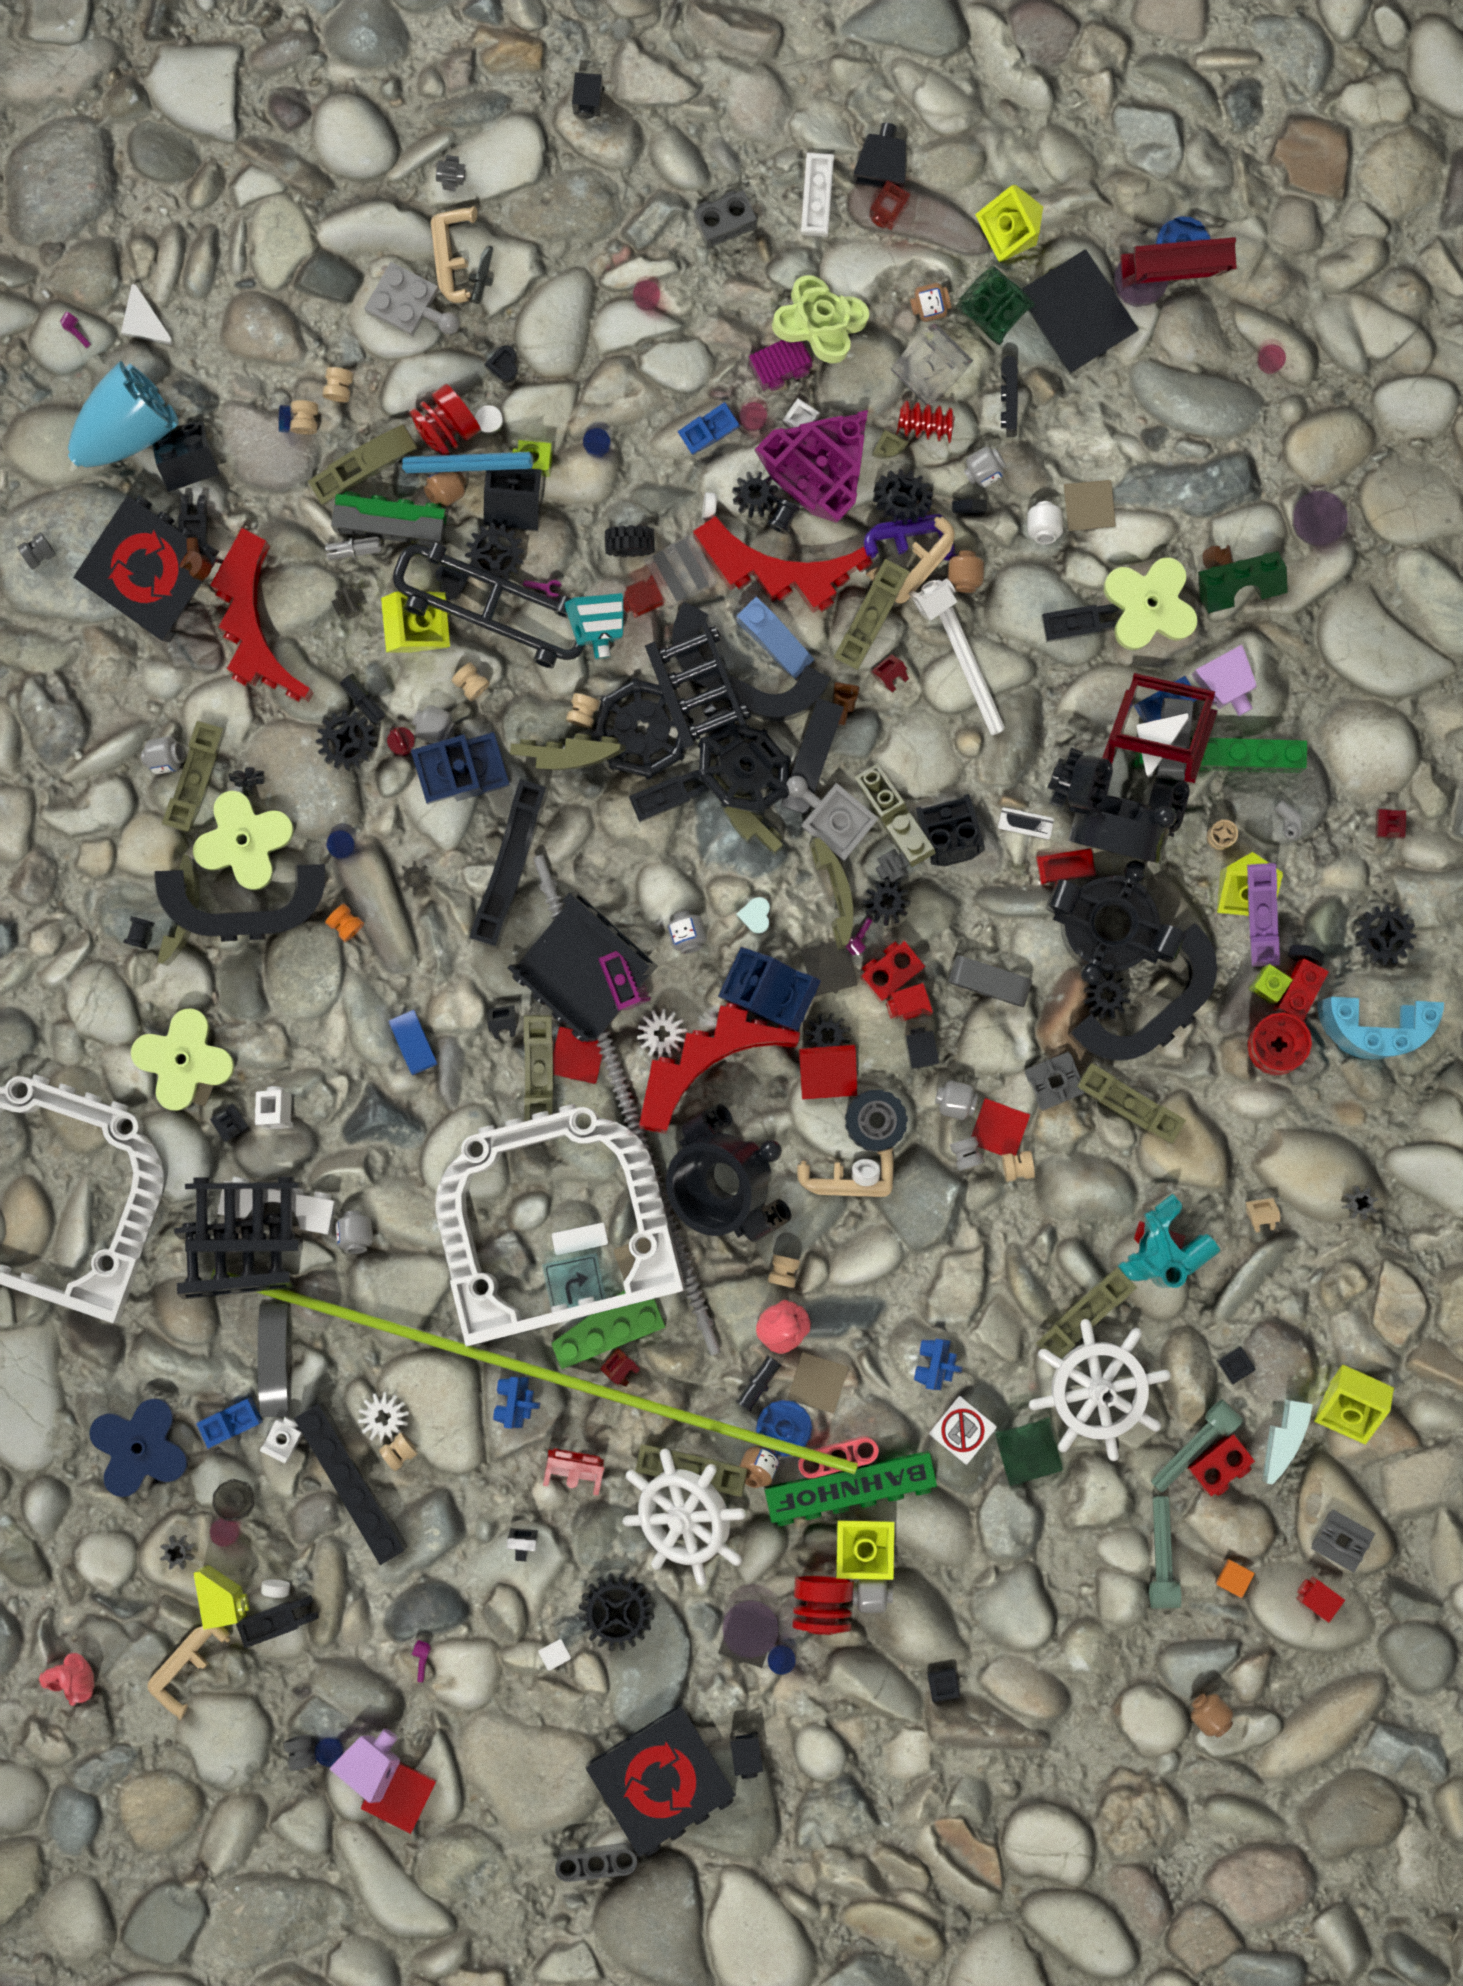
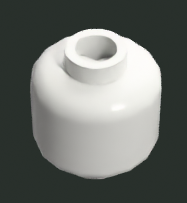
M1049 501L1037 503L1027 513L1028 535L1039 544L1045 545L1055 542L1063 533L1062 510Z

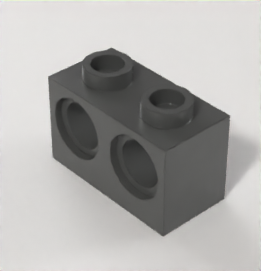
M744 190L738 193L737 191L728 192L721 200L713 203L711 201L704 202L697 207V210H694V221L706 249L757 229V219ZM734 208H740L744 213L740 216H733L730 211ZM714 218L719 223L714 227H710L705 224V221Z

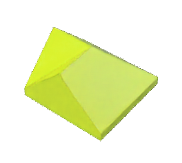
M1011 185L975 214L998 262H1003L1037 245L1043 206L1017 185Z
M1251 852L1220 870L1217 913L1249 916L1247 865L1266 864L1269 862ZM1276 868L1278 897L1283 873Z
M837 1520L836 1578L893 1580L894 1522Z

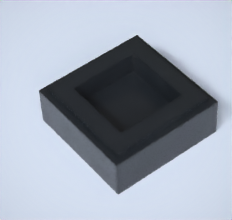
M1241 1346L1236 1347L1216 1360L1231 1385L1256 1370Z
M955 1667L927 1672L932 1702L960 1697Z

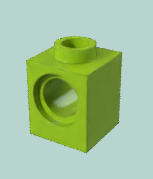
M518 440V449L513 448L512 453L530 452L537 454L539 459L533 463V467L530 469H541L544 477H550L553 456L552 444Z
M1268 964L1262 968L1248 990L1272 1005L1279 1001L1293 979L1271 964Z

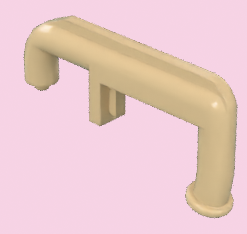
M475 206L439 213L431 220L438 287L445 298L453 303L469 301L471 293L467 289L454 290L452 271L469 267V262L463 257L452 259L449 224L461 221L476 222L478 213Z
M943 516L934 519L936 522L934 526L944 535L929 552L923 549L917 542H914L912 545L914 547L912 551L922 560L908 575L895 600L896 603H905L910 598L909 593L916 591L951 551L955 532L953 526ZM880 566L866 573V576H869L872 582L874 581L880 569Z
M892 1147L877 1152L881 1158V1180L872 1186H861L853 1179H843V1166H840V1162H834V1179L810 1178V1165H806V1161H801V1164L797 1165L798 1181L805 1189L817 1195L885 1197L893 1189L894 1163L892 1151L894 1149Z
M203 1626L195 1629L148 1682L147 1687L150 1694L168 1711L177 1716L178 1720L183 1719L188 1705L178 1702L165 1688L189 1661L198 1669H204L209 1665V1662L197 1651L212 1634L221 1643L224 1641L229 1642L231 1633L223 1626L203 1630Z

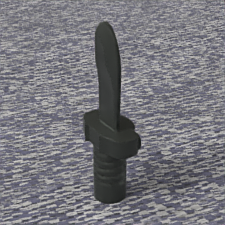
M493 246L486 247L482 252L477 274L470 273L469 281L474 283L470 298L472 303L480 304L485 286H492L493 279L487 277L494 250Z

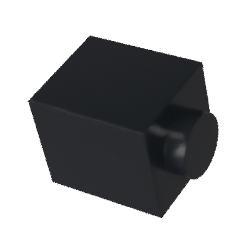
M575 72L572 97L573 114L584 119H591L594 116L600 117L603 92L601 74Z
M926 1027L910 1029V1035L904 1037L910 1070L938 1065L939 1059L934 1032L926 1031Z
M758 1732L730 1736L735 1776L741 1775L742 1779L757 1777L759 1772H763Z

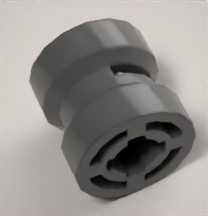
M41 532L33 536V540L29 543L23 542L17 546L20 554L32 570L40 566L42 560H49L56 556L50 543Z
M310 1734L297 1736L283 1742L284 1750L289 1753V1760L287 1762L289 1771L304 1769L317 1763L316 1756L310 1749L312 1745Z

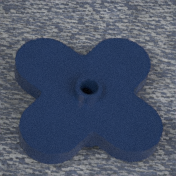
M152 1398L142 1402L137 1407L131 1420L115 1413H107L93 1421L89 1431L92 1444L100 1451L111 1456V1460L104 1472V1484L111 1494L118 1497H127L136 1493L147 1475L162 1482H172L179 1479L186 1472L188 1467L187 1453L181 1446L168 1440L167 1437L174 1422V1412L170 1404L165 1400ZM135 1443H140L142 1445V1451L140 1453H137L135 1451Z

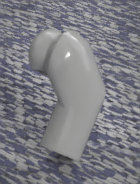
M1282 800L1274 810L1284 818V836L1289 840H1295L1302 833V816L1286 801Z

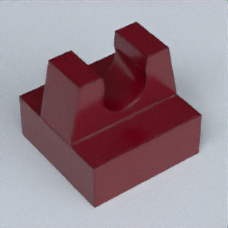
M892 654L870 671L874 678L892 693L896 690V687L893 685L894 679L899 677L904 682L909 680L906 672L907 667L902 660Z
M1376 810L1375 838H1406V810Z
M617 1347L600 1370L617 1385L620 1384L627 1387L630 1382L625 1378L626 1374L630 1370L637 1374L640 1368L625 1352Z

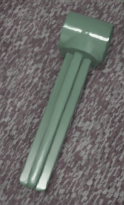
M1224 1399L1218 1401L1207 1412L1205 1417L1208 1423L1151 1480V1483L1160 1492H1164L1220 1434L1223 1437L1229 1436L1243 1422V1418Z
M1156 1496L1152 1499L1156 1581H1152L1149 1586L1151 1609L1181 1608L1180 1584L1173 1580L1169 1497Z

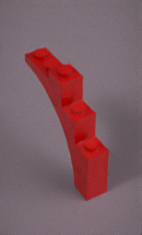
M716 516L693 531L694 540L730 591L736 587L738 590L742 589L752 581L750 577L754 576L771 602L777 598L779 601L784 600L793 593L792 588L795 587L812 613L817 610L824 612L835 603L833 599L836 598V591L833 586L836 585L837 588L843 586L851 579L849 575L856 570H859V572L865 571L873 564L872 560L874 559L866 555L863 546L851 554L827 561L806 563L781 560L767 556L745 545L731 534Z
M241 528L210 584L216 592L215 596L228 604L232 600L218 626L225 633L223 638L235 645H238L239 641L241 642L227 670L233 675L231 679L246 687L247 683L256 686L261 677L262 680L260 682L275 690L278 686L286 690L285 695L298 703L303 699L309 703L314 692L291 676L279 664L269 649L260 625L257 609L258 583L262 565L270 545L261 537Z
M726 1003V1007L720 1006L714 1038L708 1037L709 1033L692 1030V1034L686 1033L680 1065L675 1064V1060L665 1057H659L658 1061L652 1060L639 1129L666 1134L672 1114L682 1095L693 1081L710 1066L734 1053L751 1048L767 1046L797 1048L800 1032H795V1030L779 1025L778 1028L767 1026L768 1023L766 1021L752 1019L751 1023L745 1022L747 1011L742 1010L741 1006L733 1003Z

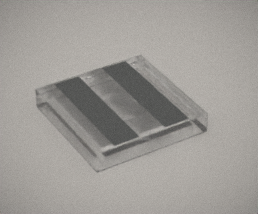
M692 534L644 559V563L669 609L718 584Z

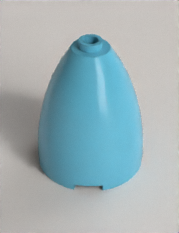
M122 361L116 364L98 383L84 403L73 426L68 444L70 452L68 457L76 466L80 467L82 465L86 468L102 466L133 456L159 441L179 424L178 417L172 406L169 404L166 407L164 406L165 401L157 392L159 389L132 364L126 367Z

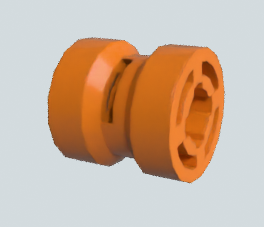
M345 903L334 910L325 921L331 929H336L339 932V937L344 942L349 941L364 926V922L359 917H354L351 914V909Z

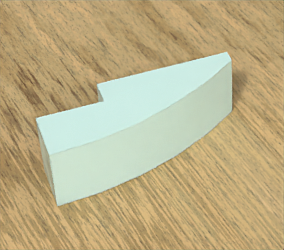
M1285 1399L1281 1427L1270 1425L1262 1477L1263 1482L1274 1484L1295 1457L1305 1436L1313 1404Z

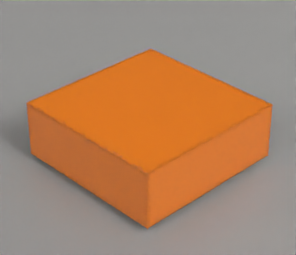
M1228 1559L1215 1584L1242 1598L1255 1573Z

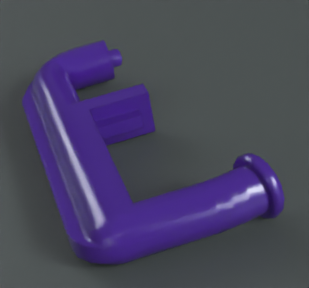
M927 515L924 519L919 517L917 523L908 519L907 525H904L902 520H898L896 523L886 522L876 525L865 535L864 548L866 555L871 556V558L876 557V554L879 553L876 545L878 540L894 538L898 554L900 555L908 550L909 546L906 537L938 532L940 539L944 534L934 526L936 523L934 519L936 517L941 518L943 515ZM954 543L951 551L943 560L949 561L952 557L957 556Z

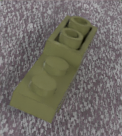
M402 424L328 465L326 470L310 479L308 483L321 505H326L335 499L336 494L342 495L368 477H374L418 449L405 425Z
M575 734L574 739L566 738L565 749H563V743L547 742L546 747L536 746V740L520 739V744L511 743L510 754L536 757L537 769L569 770L588 767L609 760L624 752L626 745L618 744V738L602 737L601 742L591 741V735Z
M713 758L711 759L710 767L715 766L717 763ZM719 776L714 777L726 792L730 789ZM735 793L734 797L751 800V796L748 794L739 796ZM721 806L732 826L747 844L756 836L774 855L783 848V844L780 842L783 839L782 836L773 827L767 829L761 823L763 820L761 815H756L754 812L732 807L723 808Z
M878 763L854 777L899 852H902L911 867L936 854L934 847L914 820L905 802Z

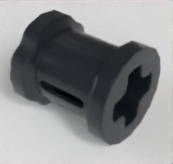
M778 499L777 510L773 518L768 520L767 526L781 534L788 535L790 532L789 526L795 514H799L800 508L787 500Z
M130 916V921L132 922L128 937L123 940V943L147 950L148 945L146 941L148 934L155 923Z

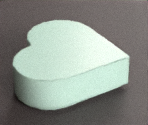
M756 897L736 915L750 931L755 934H762L769 926L767 915L770 906L766 899Z

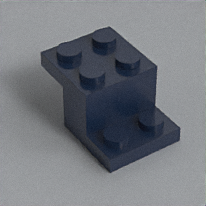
M494 732L468 740L465 734L411 750L427 805L455 797L458 802L510 786Z
M741 947L718 997L727 1002L737 1004L763 1019L798 1031L812 999L816 995L821 980L799 972L773 957Z

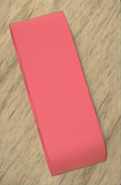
M867 1436L812 1449L831 1455L835 1450H842L846 1453L845 1460L858 1463L857 1467L873 1462L878 1456L876 1442ZM864 1442L870 1443L873 1446V1452L868 1457H861L857 1452L858 1446ZM799 1458L798 1460L799 1470L807 1478H817L842 1471L819 1464L815 1471L809 1472L803 1468L805 1459Z

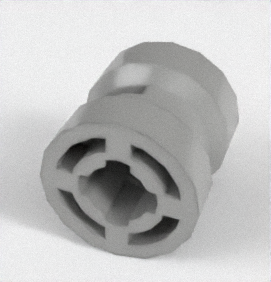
M976 1136L950 1144L952 1153L956 1154L957 1157L956 1165L958 1171L984 1163L983 1156L977 1149L978 1141ZM972 1152V1155L963 1157L964 1154Z

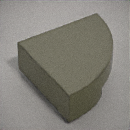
M884 429L872 456L881 459L895 457L907 447L909 441Z

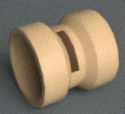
M337 367L327 368L325 375L327 385L323 388L322 396L335 402H349L351 394L349 384L353 382V372Z
M304 400L291 402V413L295 416L290 421V431L303 435L316 434L317 422L314 417L318 414V404Z
M471 662L463 666L451 680L456 687L464 690V695L469 701L478 698L490 685V682L484 676H480L477 673V668Z
M574 693L571 701L573 707L567 713L566 721L591 729L594 723L592 715L598 710L600 701L586 695Z
M1229 820L1217 821L1206 833L1208 844L1215 850L1227 849L1238 838L1237 826Z
M1024 1151L1016 1156L1011 1153L1002 1155L1006 1182L1015 1181L1017 1177L1025 1179L1035 1177L1031 1151Z
M774 1254L772 1259L774 1267L773 1271L769 1273L767 1282L794 1288L796 1282L794 1274L799 1269L800 1260Z
M403 1432L394 1437V1442L385 1444L379 1449L383 1459L395 1472L403 1466L405 1460L412 1459L418 1455L416 1448Z

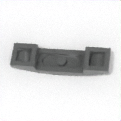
M261 1304L259 1307L257 1352L261 1417L290 1416L287 1372L289 1304Z

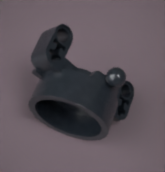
M1089 755L1081 756L1075 764L1068 791V802L1072 806L1069 811L1075 812L1068 841L1161 864L1168 836L1174 837L1172 832L1177 831L1181 827L1190 793L1187 782L1158 778L1152 787L1148 805L1109 796L1107 794L1113 774L1112 763L1104 758Z
M1134 860L1127 863L1124 869L1126 877L1118 875L1102 877L1088 882L1083 887L1059 879L1054 885L1045 909L1055 914L1053 917L1054 921L1061 923L1063 943L1071 957L1083 966L1081 978L1086 984L1095 985L1101 981L1103 973H1119L1128 970L1143 959L1156 964L1158 959L1169 963L1177 959L1187 933L1176 927L1160 924L1158 910L1153 899L1148 894L1147 889L1139 883L1144 879L1147 872L1145 865L1140 861ZM1116 906L1124 910L1128 915L1130 928L1122 940H1105L1096 931L1095 917L1103 907Z
M716 1104L682 1126L684 1139L679 1141L682 1149L671 1160L666 1174L667 1195L677 1216L696 1232L709 1236H721L734 1231L738 1238L745 1235L750 1241L756 1242L791 1220V1210L783 1200L776 1199L765 1205L768 1194V1177L771 1174L769 1162L777 1161L780 1158L782 1148L775 1140H767L759 1148L753 1141L745 1142L736 1136L721 1133L722 1130L732 1124L733 1119L726 1106ZM717 1163H725L736 1172L739 1179V1188L735 1195L723 1191L717 1184L714 1175Z

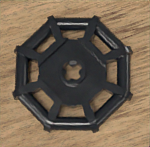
M633 677L632 681L606 696H601L595 726L590 733L591 738L595 739V741L601 742L602 737L615 736V738H618L619 744L626 745L624 752L607 760L612 771L616 769L646 777L648 780L679 760L683 761L685 749L679 735H677L675 747L667 743L671 728L676 727L673 720L670 721L663 710L667 703L660 685ZM641 691L661 696L658 703L642 700ZM634 693L635 701L623 708L616 704V702ZM611 710L617 714L613 729H605ZM687 714L690 724H693V718H690V716ZM642 722L643 724L648 723L650 725L647 728V735L642 733L636 734L637 723ZM663 749L668 753V755L651 764L649 757ZM627 754L637 755L643 758L644 765L625 761L624 759Z
M732 722L721 727L708 737L700 739L698 743L700 760L697 777L721 802L720 806L723 808L732 807L754 812L756 815H763L766 809L782 798L785 799L789 796L787 781L789 780L790 756L785 755L767 734L768 731L766 729L743 728ZM740 737L753 739L755 741H751L750 744L743 742L745 739H741ZM728 738L729 744L724 747L719 744L720 741ZM711 753L718 756L716 765L710 767ZM739 762L743 765L748 764L750 766L748 771L743 770ZM772 768L778 769V779L773 777V773L771 774ZM719 776L730 789L726 792L714 777ZM769 787L773 792L763 798L761 790ZM735 793L739 796L748 794L751 795V800L734 797Z

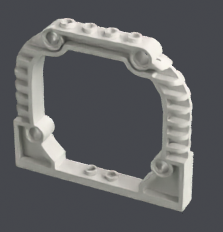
M36 1074L33 1075L32 1079L21 1076L13 1077L6 1086L0 1087V1113L4 1110L30 1113L43 1107L101 1127L104 1137L111 1145L128 1152L133 1169L131 1192L113 1242L109 1249H103L94 1254L91 1260L92 1271L80 1279L68 1283L66 1291H62L37 1282L38 1277L22 1272L21 1276L10 1273L12 1268L0 1264V1284L111 1323L120 1322L142 1258L140 1256L163 1193L164 1172L159 1154L150 1139L143 1134L144 1125L141 1118L127 1112L129 1106L112 1101L111 1106L101 1103L102 1097L86 1092L85 1097L75 1094L76 1088L62 1083L57 1088L49 1085L50 1079ZM24 1083L28 1088V1092L25 1097L20 1098L17 1095V1088L20 1084ZM129 1119L133 1123V1130L126 1135L122 1132L121 1125L123 1121ZM107 1255L111 1256L114 1261V1266L110 1271L105 1270L102 1265V1260Z
M575 1104L560 1107V1113L549 1115L548 1111L533 1114V1120L522 1122L521 1118L506 1121V1127L495 1129L494 1125L479 1128V1134L472 1135L463 1141L461 1146L462 1154L450 1164L440 1180L435 1207L437 1222L452 1279L450 1284L466 1346L686 1290L651 1156L644 1143L627 1127L617 1122L600 1118L593 1109L586 1107L576 1108ZM583 1114H588L591 1117L592 1123L587 1129H581L578 1124L579 1117ZM564 1136L580 1144H592L602 1141L617 1155L622 1165L638 1225V1233L634 1234L629 1242V1250L636 1259L628 1277L623 1282L626 1294L596 1302L593 1296L578 1300L579 1306L568 1308L567 1303L550 1307L552 1313L521 1320L519 1309L511 1306L497 1295L499 1289L497 1279L492 1274L482 1273L467 1215L466 1194L472 1177L476 1173L493 1168L499 1161L502 1152ZM477 1141L484 1148L482 1155L479 1157H475L471 1152L472 1145ZM643 1237L648 1238L652 1246L651 1250L645 1254L638 1249V1241ZM480 1279L486 1280L489 1285L488 1292L484 1295L480 1294L476 1289V1284Z

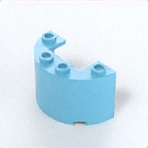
M1329 997L1318 1001L1317 1008L1324 1031L1338 1045L1337 1047L1355 1057L1375 1060L1402 1055L1423 1045L1433 1035L1441 1021L1444 1002L1415 1001V1006L1401 1005L1400 1028L1358 1026L1359 998Z

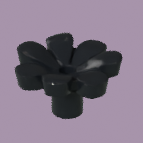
M246 767L245 772L236 770L228 774L229 780L234 782L235 786L242 787V794L245 796H252L254 794L253 786L255 784H264L265 771L259 770L254 772L253 767Z

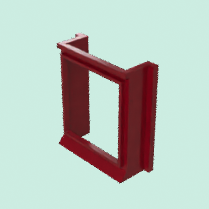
M1236 237L1135 246L1134 253L1119 255L1122 288L1124 289L1132 284L1219 277L1236 270Z
M1134 673L1130 688L1125 691L1102 758L1109 760L1113 764L1118 748L1186 763L1184 781L1195 783L1218 710L1213 709L1216 691ZM1138 686L1205 701L1190 749L1123 734L1137 695Z

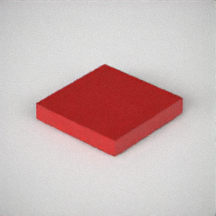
M855 1045L799 1049L802 1100L857 1096Z
M400 1762L382 1800L374 1803L364 1800L360 1809L411 1834L437 1780Z

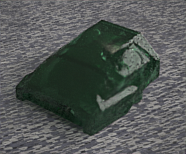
M991 266L960 297L956 308L973 320L994 343L1001 345L1006 334L1029 309L1034 307L1035 303L1017 284L1007 278L995 266Z
M1048 1416L1033 1423H1026L1023 1426H1015L1012 1429L994 1432L1009 1486L1063 1471Z

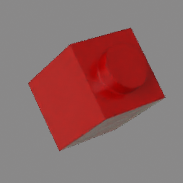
M1313 1576L1310 1580L1305 1579L1297 1590L1299 1595L1296 1599L1328 1623H1330L1345 1602V1599Z

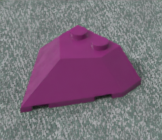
M868 410L858 412L856 415L837 416L800 424L799 427L785 430L783 428L775 429L755 448V453L769 476L772 477V480L814 516L838 523L856 503Z

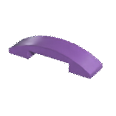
M1276 863L1247 865L1252 967L1266 966L1268 964L1280 965Z

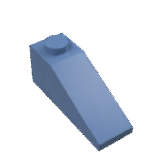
M757 597L737 615V623L794 679L803 672L806 665L809 666L815 660L778 617Z

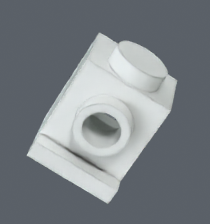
M947 578L943 581L932 580L926 583L919 593L915 591L909 593L920 614L930 621L957 603L953 595L956 592L955 588Z
M277 1086L267 1087V1091L256 1092L255 1125L268 1130L293 1128V1122H291V1094L285 1092L283 1087Z
M284 1417L283 1420L277 1419L260 1451L283 1463L290 1461L303 1435L295 1420L289 1417ZM279 1434L286 1435L287 1441L285 1444L278 1442Z

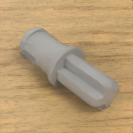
M377 536L356 540L351 537L349 541L326 543L325 548L326 551L338 550L337 552L326 554L328 561L349 557L357 559V556L380 553L382 545L380 538Z

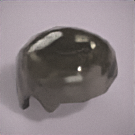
M230 1479L220 1484L214 1491L212 1506L217 1516L228 1522H239L251 1514L255 1506L256 1497L248 1482Z

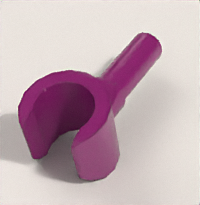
M65 312L60 319L62 328L72 333L87 349L91 346V343L75 328L79 320L71 313Z
M528 580L523 582L524 587L544 591L552 599L557 598L559 594L551 593L549 587L552 585L562 586L557 580H552L548 584Z
M866 918L860 930L850 938L849 944L846 946L853 956L861 954L866 949L861 939L873 922L870 918Z
M417 1640L412 1656L420 1658L417 1682L422 1683L424 1682L425 1664L431 1646L420 1640Z

